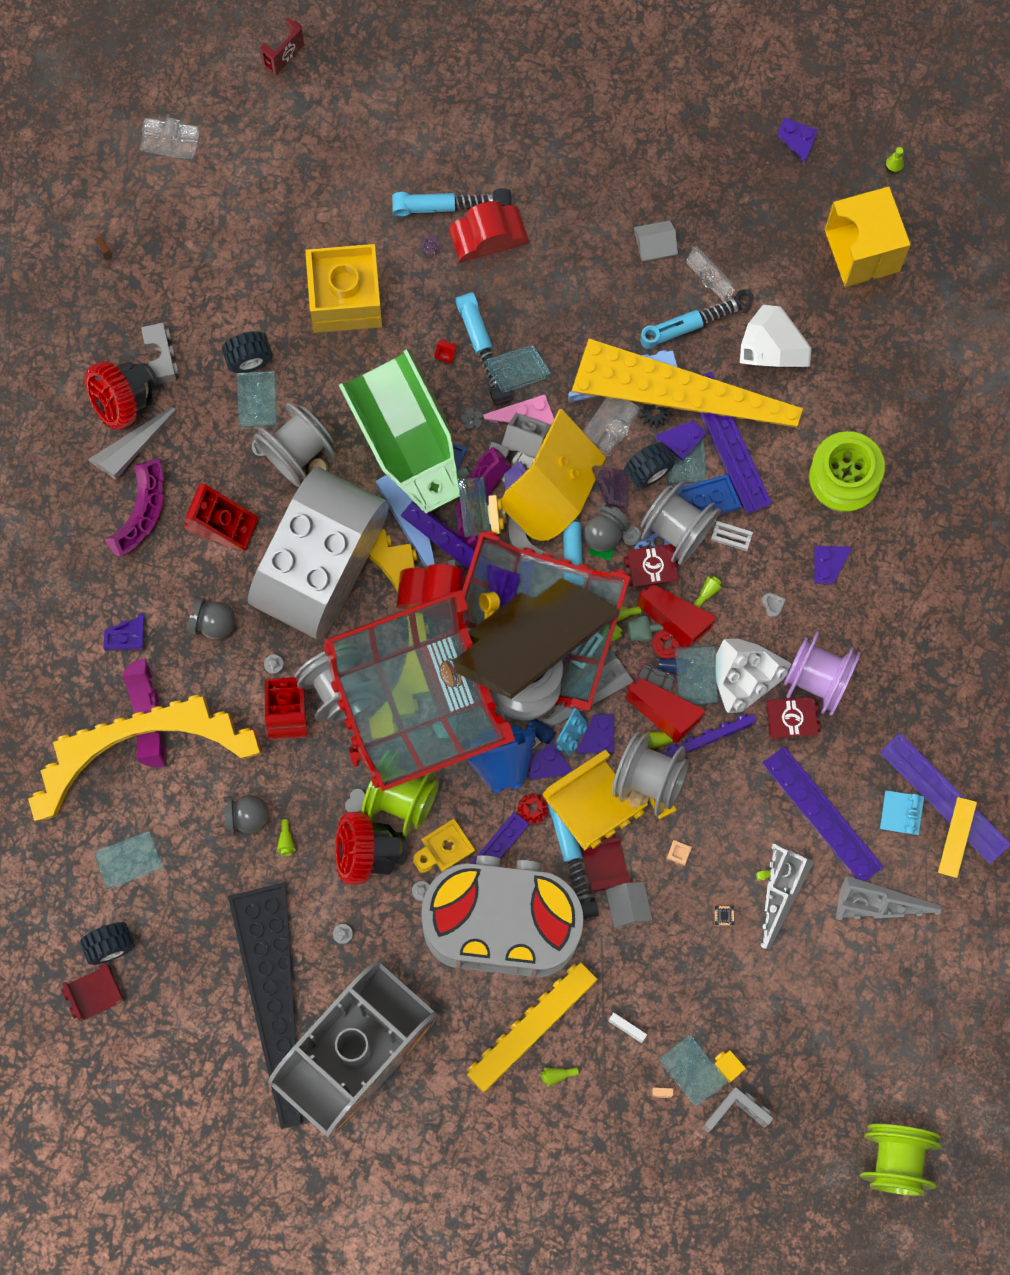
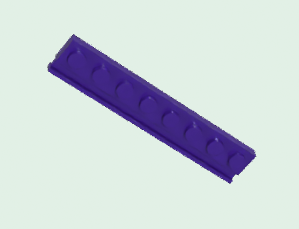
M712 371L702 375L715 380ZM700 413L745 514L748 515L771 506L772 502L733 417Z
M899 733L880 751V754L951 824L957 797L966 798ZM975 809L967 841L991 864L1010 846V843Z
M784 746L762 763V766L855 879L866 882L883 868L879 860Z

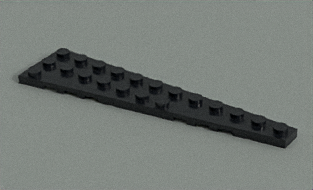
M286 882L228 896L269 1078L282 1059L296 1044ZM271 1086L281 1130L301 1125L300 1112Z

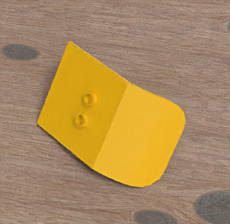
M559 409L533 464L506 490L501 500V505L504 511L528 536L539 541L550 540L564 531L580 514L606 457L562 409Z

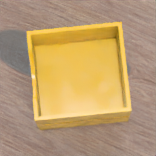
M890 187L833 202L825 226V233L844 286L848 287L869 281L871 278L876 279L900 272L910 248V242Z
M375 244L305 250L310 313L314 333L382 327Z

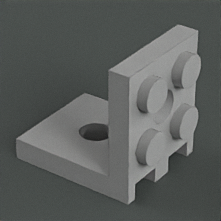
M735 1087L702 1128L707 1133L710 1132L733 1103L764 1128L770 1124L773 1118L770 1116L772 1113L764 1106L759 1107L754 1103L756 1100L750 1094H743Z

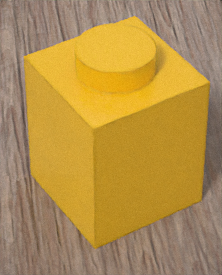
M730 1050L727 1053L722 1051L714 1058L717 1061L714 1067L728 1083L746 1069Z

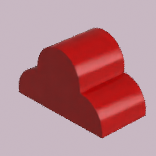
M497 201L484 202L472 207L466 213V217L453 222L448 228L459 263L529 244V238L518 207L514 205L501 206V203Z
M199 484L185 517L184 528L196 536L217 541L236 550L245 551L259 516L210 486Z
M433 564L426 568L403 569L399 577L396 608L406 610L451 592L463 590L467 577H464L462 569L447 564ZM471 584L466 601L468 609L464 610L465 614L461 617L467 621H471L474 584ZM448 600L416 611L451 619Z
M295 677L265 679V724L268 741L307 738L304 688H298V681Z

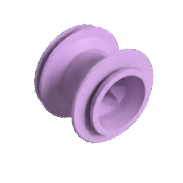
M816 631L811 643L807 641V637L804 638L783 685L791 684L787 698L791 696L795 686L823 698L824 705L821 713L824 714L826 710H829V715L832 716L853 674L861 652L853 654L854 647H851L849 652L841 658L815 646L819 631Z

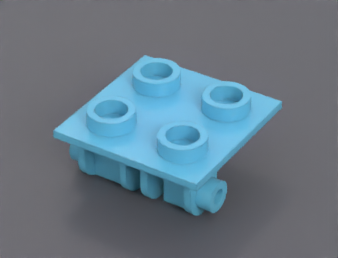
M574 708L556 741L557 750L561 752L564 750L568 756H571L572 752L577 749L578 741L586 732L588 725L576 708Z
M885 790L880 829L919 835L924 796Z

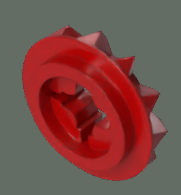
M665 629L657 632L652 641L653 651H655L658 657L664 659L676 657L680 654L683 644ZM672 638V648L667 647L663 650L664 643L662 641L667 642Z
M534 793L524 795L517 807L518 815L529 824L542 822L546 818L549 809L546 799L540 794ZM535 802H537L536 808L538 809V811H534L529 816L530 808H528L526 805L532 806L533 803L535 804Z

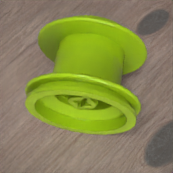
M843 431L830 435L818 446L813 457L809 475L813 493L822 504L832 510L851 512L863 508L875 498L879 491L885 473L883 453L870 437L862 433ZM844 458L849 459L850 462H849V463H845V462L843 461V459H844ZM832 465H837L838 469H833ZM860 465L862 469L857 470L855 469V466ZM849 470V475L843 479V474ZM860 478L861 480L858 481V482H855L854 479Z
M388 751L376 768L380 773L383 783L408 773L399 769L401 764V754L399 752L394 755L392 751ZM436 771L426 774L424 778L418 777L385 791H379L378 788H374L372 781H370L363 800L361 813L368 815L371 821L376 819L381 810L405 820L403 835L405 837L414 828L419 830L432 808L438 791L439 781L435 780Z
M872 1124L867 1126L869 1133H866L864 1137L869 1141L879 1144L876 1171L863 1172L859 1175L862 1179L872 1182L870 1183V1188L908 1196H924V1190L937 1188L935 1183L922 1178L925 1151L941 1149L942 1146L938 1143L941 1138L940 1135L918 1128L899 1125Z

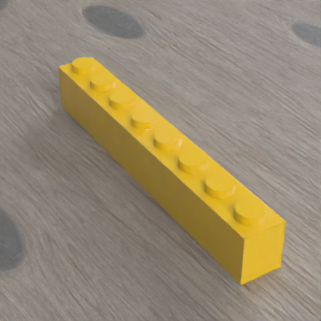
M581 962L578 965L573 964L566 971L568 975L564 979L560 977L552 985L554 989L550 993L546 991L538 999L540 1003L536 1007L532 1005L524 1013L526 1017L522 1021L518 1019L511 1025L512 1031L507 1036L502 1034L496 1040L497 1045L493 1049L489 1047L481 1055L483 1059L479 1063L475 1061L467 1069L469 1071L467 1077L483 1094L597 982V978Z

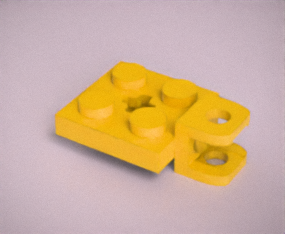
M490 495L489 505H485L487 524H491L492 532L500 534L501 529H504V523L507 522L506 512L501 505L502 498L498 499V495Z
M452 819L421 839L425 847L414 855L413 863L420 873H426L436 866L439 867L441 872H444L473 854L475 849L455 819ZM445 841L453 843L451 846L452 850H445L443 848ZM424 859L427 862L421 863L420 860Z

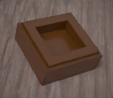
M101 236L95 238L97 247L105 261L109 260L112 256L105 241Z

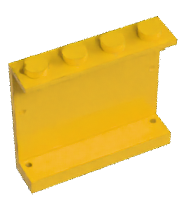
M606 749L549 786L542 794L584 851L590 847L596 848L602 843L601 839L604 837L609 839L616 833L615 830L619 827L624 829L631 823L629 820L632 818L636 820L645 813L643 810L648 806L646 802L643 805H639L636 809L629 804L628 798L624 802H620L619 797L615 798L612 796L616 774L606 763V760L610 757Z

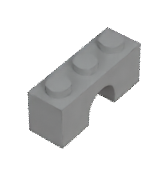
M163 323L141 327L147 351L159 350L161 352V356L158 359L149 361V366L156 374L158 383L163 384L176 381L175 374H178L176 362L173 363L171 358L175 355L173 346L168 344V340L171 339L169 328L165 329Z

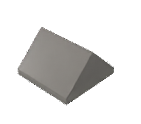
M670 221L634 227L642 262L678 255L676 232Z
M644 882L624 883L606 890L614 929L653 921Z

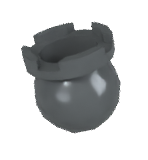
M601 503L596 510L598 515L593 516L587 522L584 534L585 540L591 548L606 552L618 545L622 536L621 531L627 532L632 523H627L628 517L613 506L610 509L606 507V503Z
M196 597L193 606L196 607L195 613L190 615L188 622L189 634L197 635L201 631L204 636L211 639H222L229 635L235 626V616L231 608L221 602L206 604L205 598Z
M246 795L240 797L235 802L232 801V796L224 797V802H228V805H225L224 808L225 828L229 827L230 829L226 830V836L234 835V830L236 831L237 829L242 833L253 834L266 826L269 819V810L261 798Z

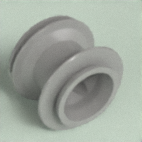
M287 403L286 409L291 419L273 435L264 428L259 427V434L255 433L253 438L272 464L291 483L299 487L301 485L300 481L303 482L306 478L302 467L315 455L322 451L328 457L335 458V453L331 447L334 445V441L324 426L305 407L300 405L297 409L294 405Z
M684 481L678 483L674 488L671 485L666 487L653 503L640 525L644 529L641 541L647 540L655 532L676 547L671 562L674 563L679 560L678 564L680 566L696 551L721 512L719 508L714 510V502L708 505L705 510L700 511L680 497L685 486Z
M345 643L334 647L338 657L336 658L338 672L357 665L363 657V651L355 643ZM324 651L301 666L296 672L295 678L298 681V688H304L305 690L315 688L323 702V705L315 713V720L337 723L344 721L346 715L344 711L341 712L337 701L340 700L338 693H334L330 682L333 679L331 677L328 657ZM357 672L340 678L354 716L374 702L375 695L381 687L377 681L363 683Z
M562 660L512 699L489 689L496 708L504 715L516 720H533L545 715L552 709L560 696L563 674Z
M637 731L627 745L618 766L613 783L612 796L615 798L619 797L620 802H624L629 797L631 791H635L656 800L654 813L655 816H659L665 808L671 809L677 800L687 775L689 760L685 759L686 750L684 746H681L676 751L673 758L649 749L650 734L648 732L643 734Z

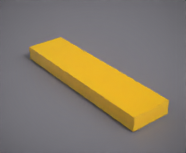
M957 797L938 873L955 878L958 877L977 802Z

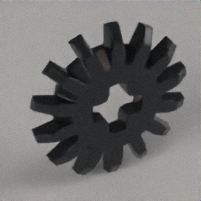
M640 403V406L644 408L638 409V412H643L639 419L645 418L642 423L649 422L648 427L650 428L652 424H655V428H658V423L665 426L663 421L669 422L670 419L667 415H672L671 412L667 411L671 408ZM654 407H657L660 414L652 416L650 409L653 410Z

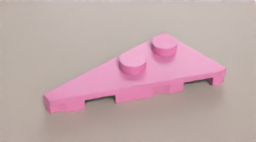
M545 394L483 414L484 420L498 423V421L509 423L515 413L550 425L554 421Z

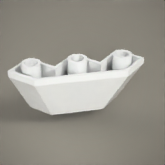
M762 305L747 325L741 344L740 363L777 367H809L812 348L781 306Z
M737 638L724 639L716 654L715 680L726 711L728 713L743 712L783 681L792 664L758 644Z

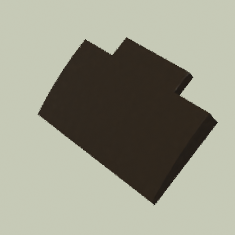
M562 578L536 598L521 592L469 631L471 641L475 642V644L453 660L455 672L512 699L620 615L619 610L591 592Z

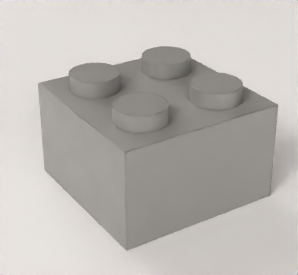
M515 413L507 426L502 445L511 451H520L528 457H536L551 425Z

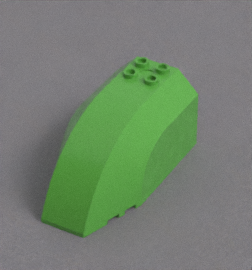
M406 349L402 355L347 383H341L339 387L382 471L425 513H428L459 497L460 491L451 430L412 351Z

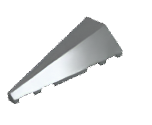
M170 407L92 456L88 461L102 472H106L117 480L139 453L142 454L173 417L176 409Z
M612 649L608 650L610 655L606 657L592 705L633 682L628 671ZM596 666V669L591 674L585 675L566 696L588 701L598 666ZM565 703L561 706L558 705L554 708L555 712L548 719L544 718L543 722L553 727L569 718L574 709L564 707Z
M774 843L772 844L773 857L772 861H770L771 875L767 885L764 937L763 943H761V947L769 950L814 863V860Z
M846 876L839 892L836 919L842 920L844 917L860 919V917L864 916L894 918L904 917L905 914L922 916L925 913L940 915L942 909L938 904Z

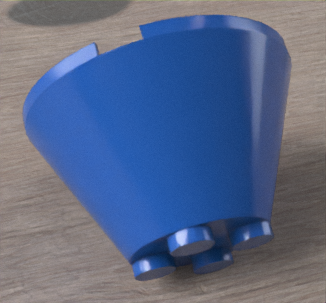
M521 726L511 727L515 741L466 759L487 787L492 789V793L501 792L504 790L503 788L511 787V789H517L523 786L522 782L527 778L536 735L533 727L528 726V730H522ZM494 730L477 735V739L470 742L467 739L460 745L465 752L496 740L498 737Z

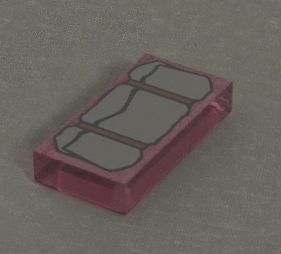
M642 662L634 680L638 681L643 678L671 693L677 676Z

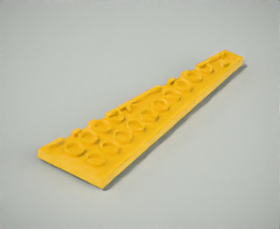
M588 339L571 391L572 393L603 396L610 399L616 398L629 402L635 401L667 408L706 414L712 413L719 416H731L738 419H750L757 422H769L770 424L789 427L798 426L803 408L592 339Z

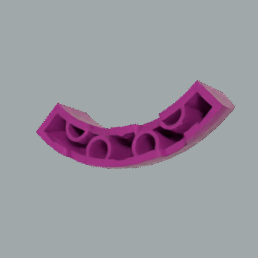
M491 447L477 461L478 465L472 474H468L457 503V535L474 548H476L480 532L485 533V505H487L489 496L500 478L512 468L505 456L494 447Z
M159 458L134 465L137 477V497L134 509L122 528L105 539L108 547L116 556H122L137 547L143 538L150 533L158 519L164 497L162 494L164 477Z
M146 658L134 661L128 665L122 675L134 714L138 712L147 714L151 712L152 708L161 706L158 690L156 688L153 689L151 680L153 674ZM165 731L137 735L136 758L140 763L150 767H165L166 746L163 745L161 735Z

